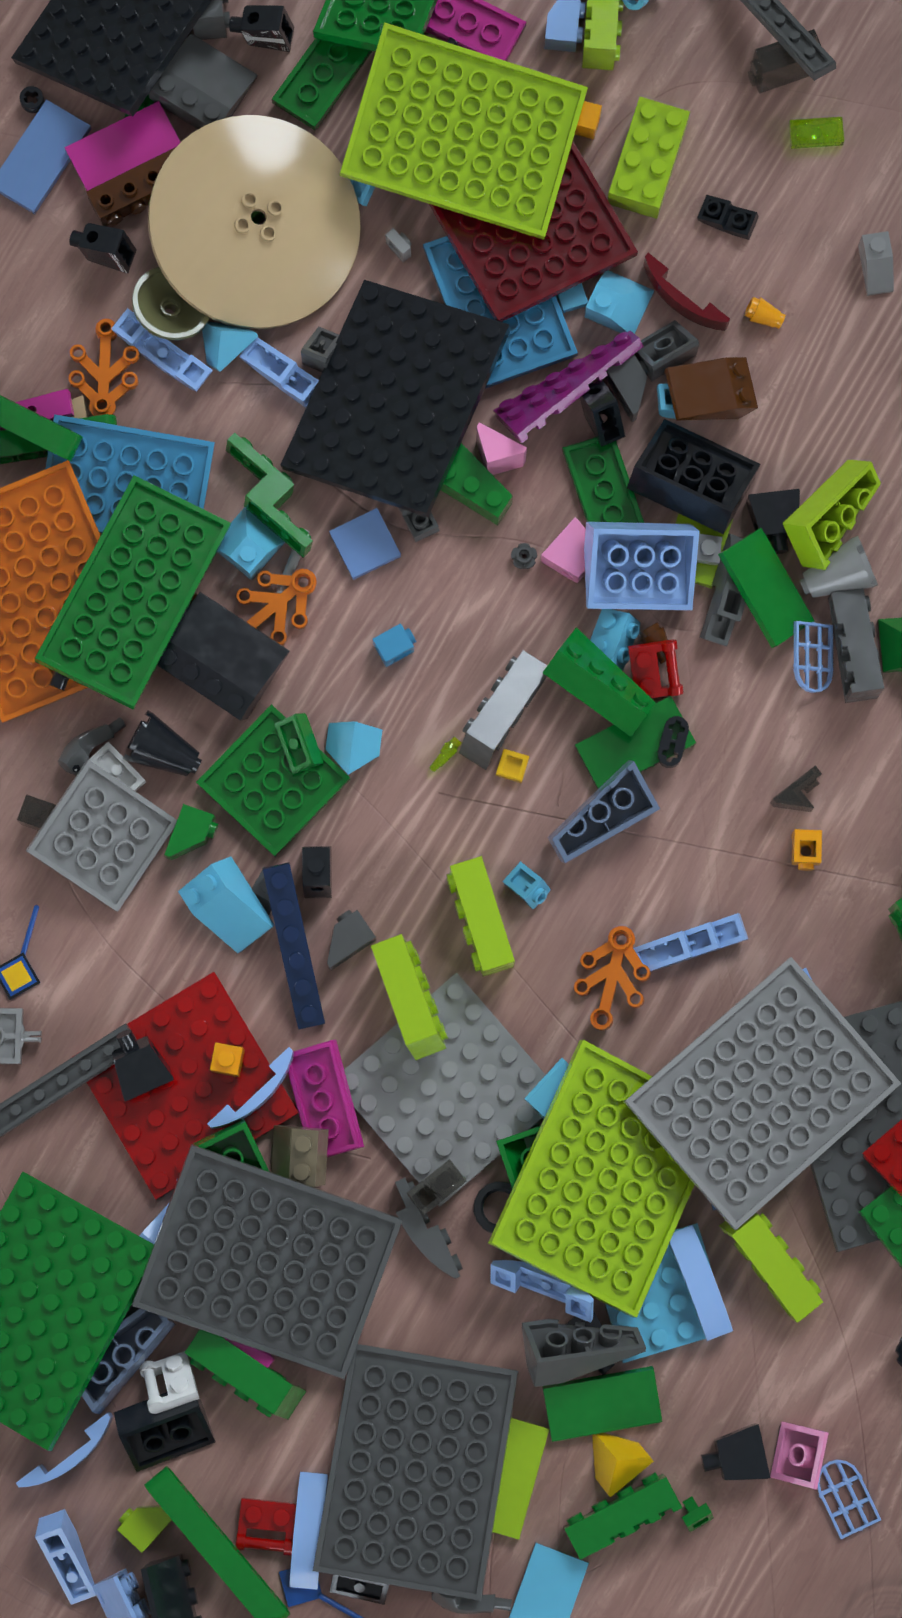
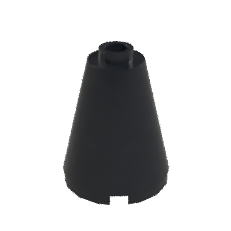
M147 710L145 715L149 719L147 722L141 720L127 747L132 751L130 755L124 753L123 759L183 776H188L190 772L195 774L202 759L198 758L200 752L153 712Z

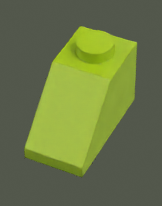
M160 1505L139 1506L134 1511L129 1508L118 1521L122 1525L117 1530L143 1553L172 1520Z

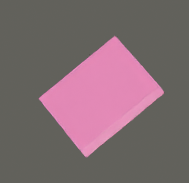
M479 422L476 443L483 466L492 475L523 467L526 462L527 447Z
M781 1422L770 1477L817 1489L829 1433Z

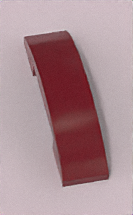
M649 252L646 254L643 266L649 281L660 297L671 308L701 326L725 331L728 328L730 322L728 316L710 302L702 310L665 280L669 269Z

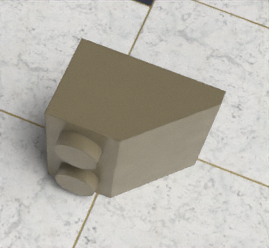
M274 1125L271 1172L312 1187L325 1185L329 1129Z

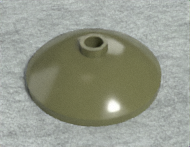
M160 267L153 268L142 275L134 287L132 294L134 314L138 322L148 332L159 338L167 340L190 338L198 334L209 320L208 316L197 311L178 295L165 278ZM171 309L174 313L170 314L167 313L165 310Z

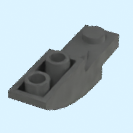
M728 534L723 551L743 538ZM720 559L712 585L716 586L699 638L727 646L735 621H741L746 603Z
M406 1178L396 1181L395 1184L406 1207L396 1212V1214L403 1220L401 1224L418 1249L434 1265L455 1279L460 1277L458 1271L462 1270L463 1267L457 1254L452 1256L447 1245L452 1242L446 1228L440 1230L439 1226L436 1225L427 1229L426 1224L430 1220L425 1208L419 1209L414 1198L419 1197L413 1181L407 1183Z

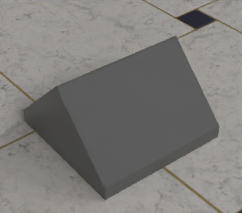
M674 320L642 339L643 348L634 355L638 361L642 360L649 372L647 376L652 382L664 375L666 368L679 366L695 357L698 352L699 341Z

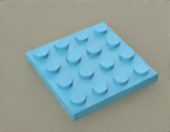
M698 1223L692 1224L709 1263ZM670 1244L666 1249L637 1318H633L605 1304L611 1325L638 1327L646 1346V1352L624 1359L622 1363L706 1339Z

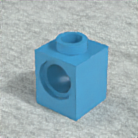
M401 623L372 639L373 645L386 667L414 652L413 644L416 642L409 628L404 630Z

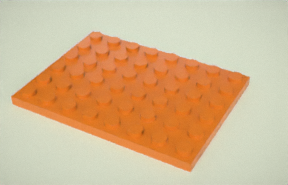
M69 460L0 488V719L2 723L88 688L69 679L65 691L49 685L54 671L35 662V657L101 536Z

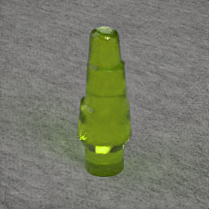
M455 736L446 742L440 750L441 753L430 765V770L435 772L457 753V749L462 742Z

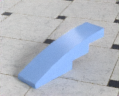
M257 337L243 350L239 356L240 359L306 408L319 380L299 368L295 361Z
M737 913L686 931L671 934L633 949L641 962L648 966L652 972L748 940V936L741 915ZM640 968V975L647 973V970Z

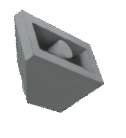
M889 232L862 235L858 249L867 296L893 292V253Z

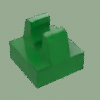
M692 1496L683 1501L688 1514L683 1516L682 1519L689 1532L714 1519L707 1503L698 1507Z

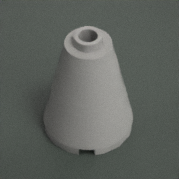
M858 536L851 538L841 545L837 552H832L828 559L830 564L826 570L809 568L803 572L804 578L800 580L805 595L811 593L812 598L830 595L832 592L861 588L867 589L878 586Z

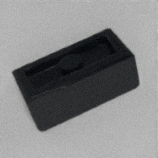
M333 1575L330 1593L385 1605L389 1584Z

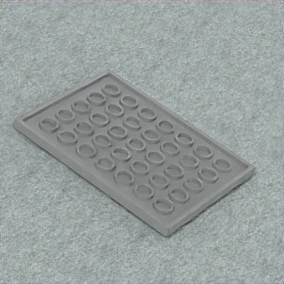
M790 957L626 1099L624 1103L734 1230H737L901 1085V1082L795 960Z

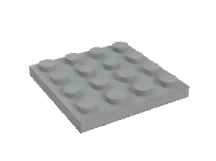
M86 760L26 851L118 912L174 829L177 820L90 760Z

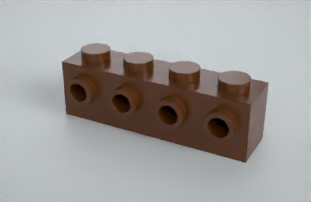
M175 148L86 191L89 202L102 226L117 225L124 217L130 214H139L146 209L155 180L164 162Z

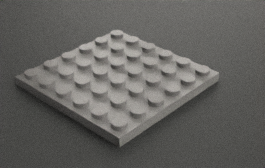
M455 973L431 994L439 1010V1014L436 1015L439 1016L448 1036L444 1040L447 1049L415 1060L406 1047L397 1023L344 1069L354 1108L439 1207L500 1155L496 1141L527 1131L542 1119L524 1098L544 1078L545 1073L458 973Z

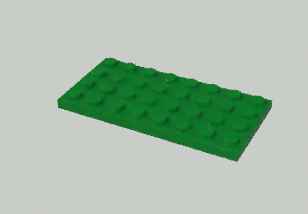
M133 475L35 657V662L134 710L226 536L231 523Z

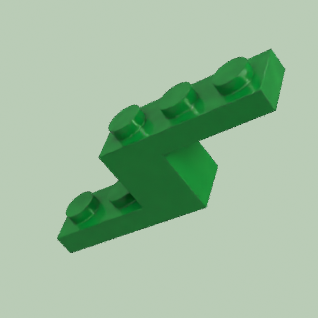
M234 432L227 439L226 451L260 480L245 495L244 507L304 558L311 551L313 540L310 534L305 529L294 525L287 513L282 510L278 511L292 496L294 484L291 477L287 473L277 470L266 455H260L253 449L248 439L239 437Z

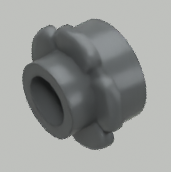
M527 543L519 544L511 552L513 564L519 569H530L536 563L537 551ZM523 554H526V555H527V557H526L525 559L522 558V555H523Z

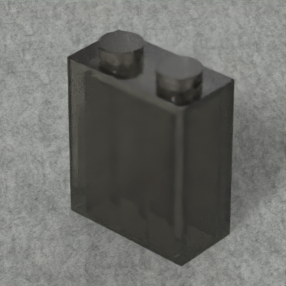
M815 29L808 31L820 44ZM779 42L755 49L753 60H751V68L748 71L750 83L752 86L757 87L759 94L809 77Z

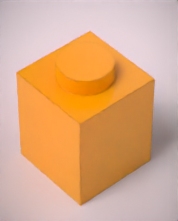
M584 101L575 135L590 139L595 138L601 117L602 105Z
M215 1042L210 1070L214 1073L240 1077L245 1052L244 1048Z

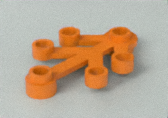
M102 319L96 324V334L100 339L99 367L87 356L86 350L82 345L76 344L70 349L72 360L80 363L98 382L97 393L85 382L84 374L81 371L74 370L68 377L71 386L78 388L90 401L89 409L93 416L114 415L116 402L129 390L135 389L139 383L138 377L134 372H126L122 376V383L109 393V383L130 364L138 362L140 358L138 349L134 346H128L124 349L123 356L110 367L111 341L117 337V334L112 329L108 332H103L101 328L104 325H109L112 328L115 322L111 319ZM76 350L83 351L80 357H75L73 354ZM130 351L136 353V356L132 359L127 358V354ZM74 376L82 377L79 383L72 381ZM133 377L135 381L133 384H127L125 382L126 379ZM106 402L107 407L101 410L98 408V404Z
M298 569L292 575L271 574V572L266 570L258 574L257 581L263 588H268L272 584L289 586L281 594L251 591L248 588L239 589L236 598L240 604L248 605L251 602L267 603L247 623L257 628L275 613L274 631L271 633V638L274 640L276 633H282L284 639L278 643L284 645L287 641L285 633L287 604L296 596V613L293 614L291 621L295 628H305L308 624L306 616L307 595L311 594L317 585L314 573L308 569ZM269 575L271 578L270 582L267 584L260 581L261 577ZM301 578H306L308 580V585L306 587H300L298 585V582ZM248 592L250 597L248 600L242 601L240 594ZM297 616H303L305 618V621L302 625H297L295 623V618Z
M618 926L612 929L608 935V942L592 952H585L580 958L581 965L585 969L591 970L597 966L599 959L612 953L609 964L585 979H578L574 983L575 992L580 996H586L590 993L592 987L606 979L600 1006L590 1016L591 1024L599 1031L608 1030L613 1024V1015L610 1013L617 981L627 995V1002L631 1007L640 1008L644 1004V996L635 989L621 966L623 956L625 955L633 966V974L638 981H647L651 976L650 969L641 962L633 949L635 944L634 933L625 926ZM619 936H626L627 941L625 944L619 945L617 943ZM588 956L594 958V962L591 965L584 964V960ZM640 968L647 970L645 977L637 976ZM586 983V991H578V985ZM633 995L640 996L641 999L638 1004L631 1003ZM601 1015L607 1016V1022L604 1025L598 1024V1018Z

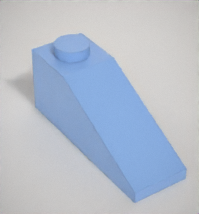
M63 1509L39 1518L35 1538L70 1604L72 1605L96 1596L92 1587L94 1581L77 1531L66 1510Z

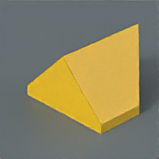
M607 1433L592 1435L595 1479L610 1498L654 1462L638 1442Z

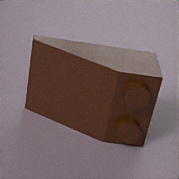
M725 357L665 369L676 421L740 419L758 408L746 357Z

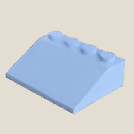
M586 522L584 543L586 607L588 609L693 610L699 530L691 524Z

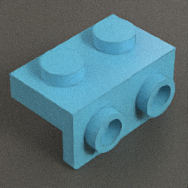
M602 609L590 640L623 671L629 661L628 646H632L638 637L641 623L630 613L613 609Z

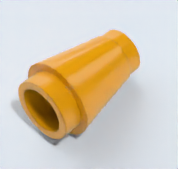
M754 296L751 298L744 313V316L748 317L750 322L780 329L786 316L762 297L758 299Z

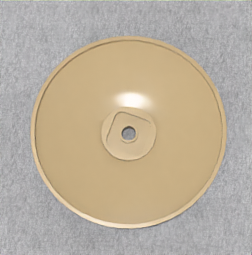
M260 115L228 117L207 124L190 134L171 152L164 162L155 180L149 202L148 227L151 246L156 261L169 284L180 297L200 313L218 322L238 328L270 329L282 327L304 319L317 311L332 298L346 280L356 258L360 241L361 226L358 201L350 179L339 176L342 164L331 150L311 133L297 125L273 117ZM252 212H262L265 216V222L261 225L255 224L251 219Z

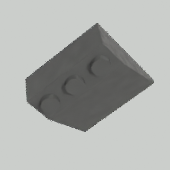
M190 34L149 92V99L155 103L159 101L164 109L193 127L200 129L214 121L232 117L258 75L198 37Z

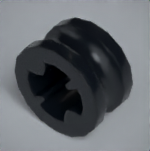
M28 86L20 93L21 105L28 113H37L45 102L43 93L35 86ZM27 97H36L37 103H28Z

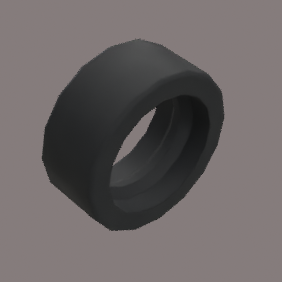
M496 1181L487 1184L478 1192L474 1200L473 1212L476 1221L484 1230L493 1233L496 1224L490 1222L485 1217L483 1211L484 1202L491 1193L497 1191L510 1195L512 1187L508 1182Z

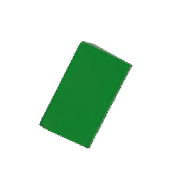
M296 713L275 723L292 774H297L324 763L305 713Z

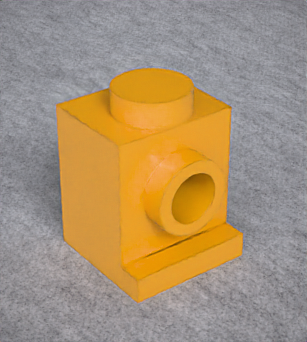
M794 829L792 832V865H798V870L812 871L814 866H819L822 862V830ZM807 847L810 850V855L803 856L801 848Z

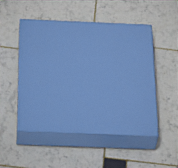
M377 508L329 531L353 580L401 557V553Z

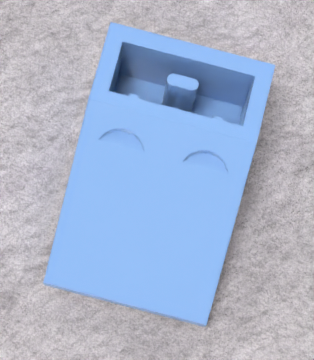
M126 1568L92 1586L107 1618H149V1614H151L149 1604L145 1598L140 1599L137 1592L139 1583L134 1573H128Z

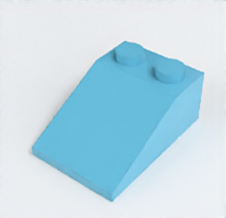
M232 857L212 863L178 891L191 913L237 953L242 952L275 926Z

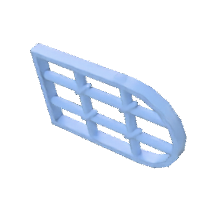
M794 621V675L798 685L807 692H821L828 688L832 681L833 625ZM799 625L805 626V643L799 642ZM809 626L818 627V644H811V641H809ZM822 628H828V645H823ZM799 647H804L803 649L805 650V666L799 665ZM809 648H816V651H818V667L809 664ZM822 649L828 650V668H823ZM799 669L805 672V684L800 677ZM809 670L816 671V674H818V689L816 690L809 688ZM822 672H828L827 681L822 687Z
M837 1459L829 1461L822 1466L820 1476L823 1472L829 1485H827V1489L821 1491L820 1484L818 1483L817 1489L819 1497L822 1499L840 1539L862 1531L864 1528L881 1521L879 1513L862 1480L863 1477L854 1465ZM836 1463L842 1475V1482L836 1485L833 1484L826 1467ZM841 1463L850 1466L856 1475L847 1478ZM859 1479L867 1496L859 1501L851 1486L853 1485L851 1482ZM844 1485L847 1486L853 1499V1504L844 1507L837 1493L839 1491L838 1488ZM830 1492H833L839 1505V1510L831 1513L823 1496ZM868 1501L877 1519L868 1522L862 1509V1504ZM857 1507L864 1522V1525L854 1529L848 1516V1511ZM843 1514L850 1529L849 1532L843 1535L834 1517Z

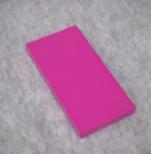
M437 0L426 32L446 42L449 37H452L457 41V46L507 61L526 27V21L483 0Z
M158 101L136 112L133 117L123 118L64 148L86 191L177 147L181 142Z
M330 1040L294 1051L288 1075L302 1127L329 1129L327 1158L364 1147L337 1041Z

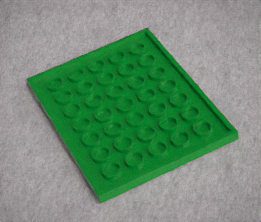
M23 1171L0 1211V1423L47 1451H52L132 1305L154 1244Z

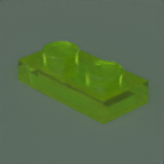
M842 117L789 121L791 149L844 145Z

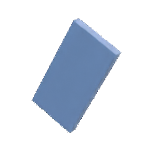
M46 99L0 168V194L36 214L71 161L64 147L87 137L92 129L91 125Z

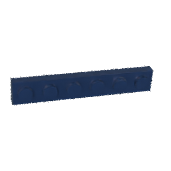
M290 862L262 868L298 1030L325 1024Z

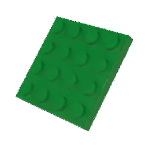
M326 0L314 27L313 35L315 39L376 52L384 22L424 35L437 0Z
M271 704L196 783L265 849L276 857L346 785L350 777L321 750L323 764L297 774H292L275 727V723L286 717Z

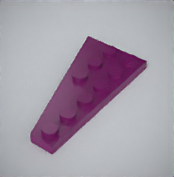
M632 331L622 332L615 336L614 340L610 343L594 348L591 354L586 357L573 360L568 364L567 368L560 372L549 374L544 381L537 385L525 388L522 394L517 397L504 400L493 411L497 419L523 443L529 438L527 433L534 427L540 430L547 424L545 420L549 415L559 414L590 390L588 384L593 380L601 381L607 376V369L611 366L623 364L643 348L642 342Z

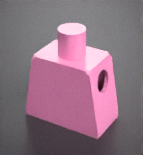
M576 517L541 554V562L573 582L578 583L585 576L584 543L586 529Z

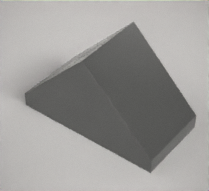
M318 326L301 350L302 364L323 372V369L327 368L337 346L336 341L339 334Z

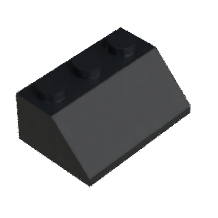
M167 1392L160 1394L161 1397H165L168 1395ZM200 1397L198 1400L158 1414L149 1412L147 1405L149 1399L113 1412L119 1438L136 1472L216 1442Z

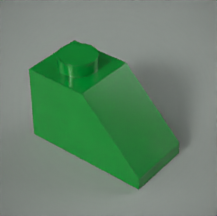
M183 804L165 851V857L169 860H174L206 845L209 838L213 839L218 829V823H215V815Z

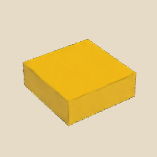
M503 749L496 776L522 783L530 756Z

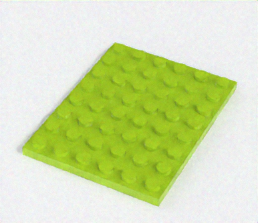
M384 22L339 176L544 240L588 87Z
M579 1040L488 1243L564 1283L590 1294V1296L633 1318H637L695 1184L624 1103L626 1099L653 1076L585 1040Z

